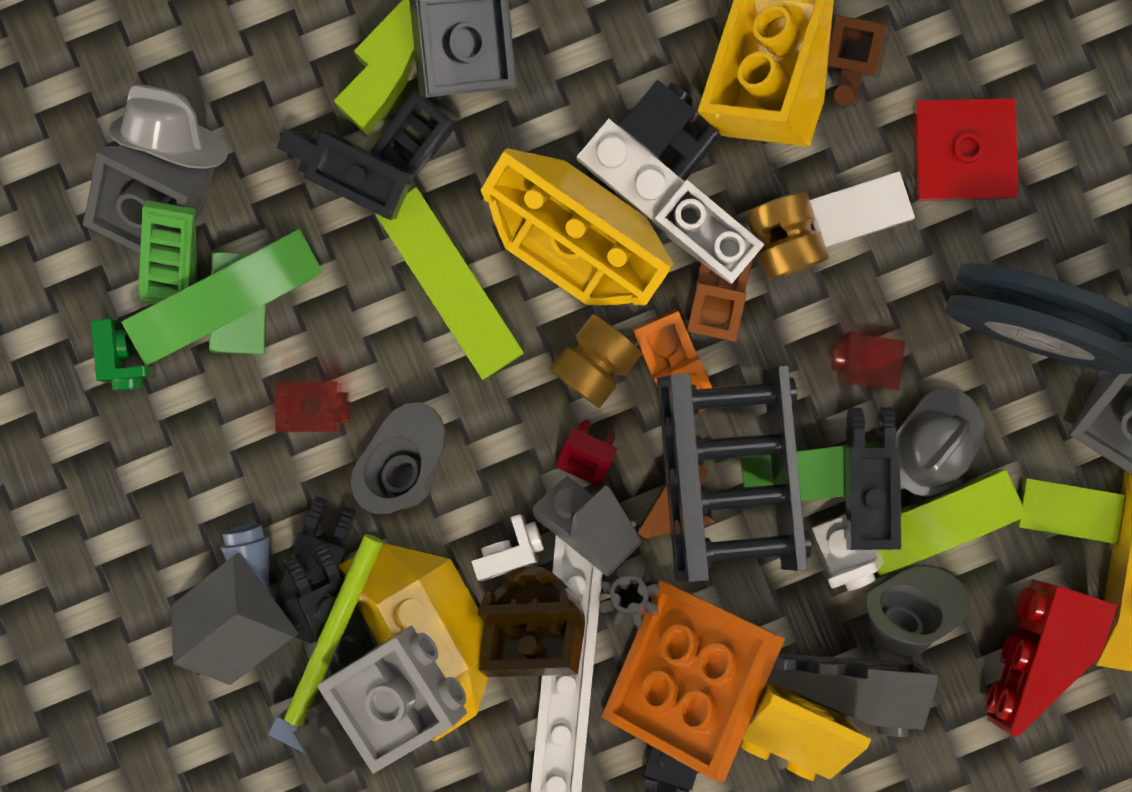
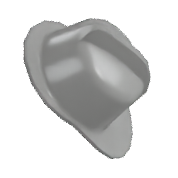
M134 84L128 93L124 116L113 121L109 128L111 138L120 145L147 152L171 163L188 168L207 169L217 167L226 161L228 155L225 142L217 134L198 125L196 113L189 100L180 93L163 88Z

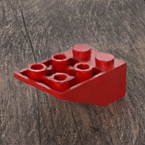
M1032 579L1030 588L1024 587L1017 601L1016 615L1020 616L1015 635H1009L1002 648L1000 661L1005 666L1000 682L992 684L986 698L985 710L990 712L987 720L1008 734L1019 737L1102 655L1117 605L1058 585Z

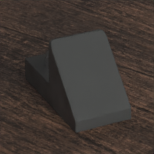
M567 475L533 506V517L607 577L641 544L639 535L611 489L607 486H604L593 496Z

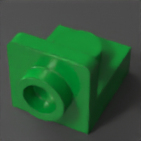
M113 319L91 320L96 381L112 382V391L141 389L143 388L142 379L156 378L155 368L137 366L126 368L125 359H131L132 344L126 330H122L121 322Z

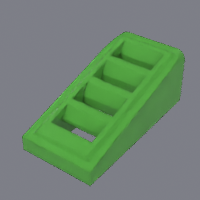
M145 200L142 209L139 298L143 302L156 304L197 283L196 209ZM157 224L180 228L181 233L157 229ZM158 244L167 245V246H173V247H178V248H180V249L171 248V247H165V246H160V245H158ZM159 263H161V264H166V265L177 266V267H179V268L171 267V266H165V265H160Z

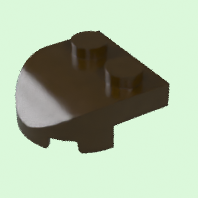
M527 566L508 572L507 577L509 580L502 584L494 594L487 592L478 609L477 615L486 622L478 670L487 677L578 675L585 629V615L575 593L554 573L542 567Z

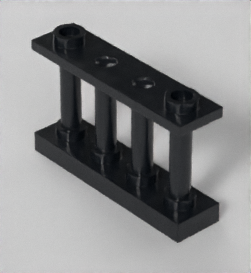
M777 366L763 370L764 384L697 389L695 384L691 385L690 373L671 374L657 378L676 581L695 582L709 580L708 568H712L714 562L780 556L781 570H808L806 558L811 556L812 544L808 530L803 527L792 407L797 402V387L794 378L789 377L788 366ZM766 404L769 431L767 435L702 440L700 435L695 433L694 415L698 414L699 409ZM771 455L773 485L707 491L704 486H700L699 466L703 465L704 460ZM776 506L778 536L711 542L710 538H705L703 517H707L709 511Z

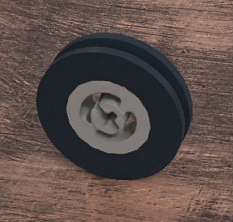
M966 263L960 266L956 282L965 290L976 295V297L967 295L949 297L945 312L952 319L984 335L1039 355L1095 370L1132 374V349L1120 343V341L1132 342V309L1093 292L1033 273L980 263Z

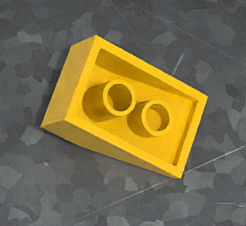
M733 0L697 112L721 136L810 147L825 98L834 0Z
M767 681L740 747L765 760H768L771 753L789 761L786 769L805 779L814 781L816 774L832 779L868 748L871 738L847 716Z

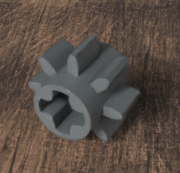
M619 567L617 568L618 579L613 585L609 582H601L600 584L601 589L610 595V600L603 601L599 605L601 613L614 611L616 614L614 618L616 629H619L624 621H634L635 627L638 630H642L641 618L645 613L657 616L659 613L658 607L649 602V598L660 593L659 585L652 584L646 587L644 583L645 569L643 568L637 571L636 576L626 575L625 571ZM632 589L638 590L640 605L632 602L627 609L622 608L619 594L628 595Z

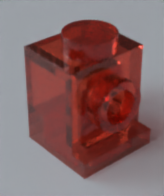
M337 381L275 382V432H342V422L350 421V393L342 392V383ZM315 397L319 400L321 408L317 415L310 417L304 412L303 405L308 398Z

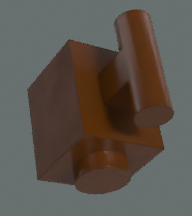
M836 15L829 45L828 67L842 70L838 88L834 93L835 101L838 104L846 107L855 106L859 102V90L863 75L880 77L890 28L887 24Z

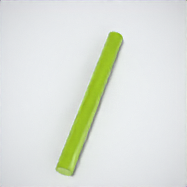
M365 534L285 714L284 720L291 725L302 727L319 690L317 685L324 679L384 543L375 536Z

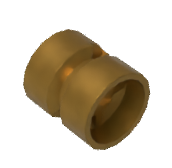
M807 192L797 193L772 201L745 214L751 233L765 244L759 256L768 280L801 271L829 259L821 232L813 231L810 226L815 220V215Z
M592 314L576 334L579 345L576 348L566 347L549 370L600 409L616 388L615 375L626 376L643 353L617 330Z

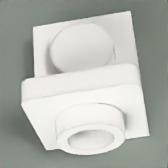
M846 513L817 524L812 528L832 574L828 578L831 588L845 584L847 590L852 591L876 580L873 573L877 572L883 565L882 556L879 550H847Z
M522 514L511 517L519 546L512 548L510 540H506L482 548L483 558L472 561L478 581H486L507 574L512 570L539 563L536 552L544 550V546L535 521L527 524L525 516Z

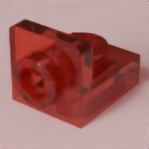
M853 331L845 333L843 335V342H835L832 354L831 370L839 371L837 383L894 391L899 390L906 341L861 335L860 332Z

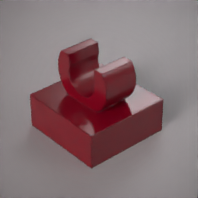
M585 419L579 425L578 430L575 428L571 429L555 467L600 487L618 449L612 446L615 441V432L609 430L603 441L587 434L591 421Z

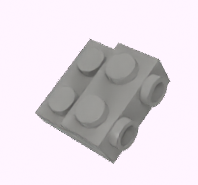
M412 625L317 685L373 774L454 727L468 713L463 706L466 703V694L463 687L455 678H445L435 662L438 659V650L435 643L427 634H417Z

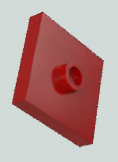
M1016 98L917 100L914 103L916 201L1016 199L1018 197Z

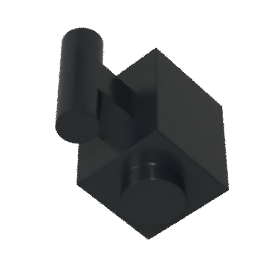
M657 79L622 121L619 128L658 160L664 156L669 148L680 157L670 170L685 182L721 139V135L709 125H706L695 139L684 131L693 121L696 110L690 106L693 103L692 98L676 84L671 82L666 87Z

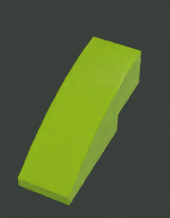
M402 0L354 50L358 60L366 68L334 100L339 110L367 137L390 111L406 86L416 65L409 0Z
M997 469L955 489H948L943 493L936 494L901 510V550H879L884 563L877 571L878 575H883L934 556L1027 517L1007 470Z

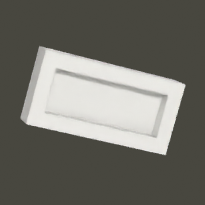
M900 171L810 200L815 215V220L810 226L813 231L821 232L826 248L915 219Z

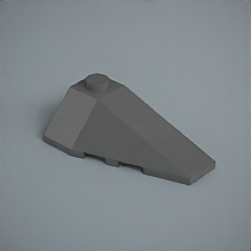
M779 652L767 681L867 724L879 726V734L908 737L909 729L924 730L938 684V674L919 663Z

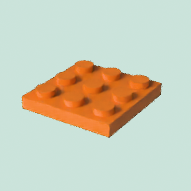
M659 580L660 593L652 597L650 601L658 607L659 613L657 616L645 613L642 620V630H638L601 718L708 778L724 782L785 638L675 585Z

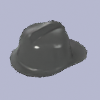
M943 387L930 391L919 401L896 432V448H900L901 487L916 495L932 496L940 494L955 484L961 475L968 470L973 458L978 453L984 434V423L980 410L971 397L958 389Z
M420 402L406 403L393 410L382 423L369 446L360 456L352 473L351 488L353 497L363 509L374 514H390L400 509L416 506L428 497L434 486L435 467L445 448L446 434L442 418L432 407Z
M931 566L909 568L875 587L868 593L865 604L869 615L868 627L874 639L873 651L876 654H880L886 650L903 657H913L922 654L933 642L960 626L968 617L971 606L968 591L957 578L944 570Z

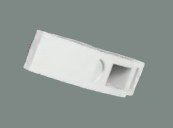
M610 119L605 122L577 156V161L609 186L618 198L647 217L650 224L731 284L765 245L688 180L684 182Z

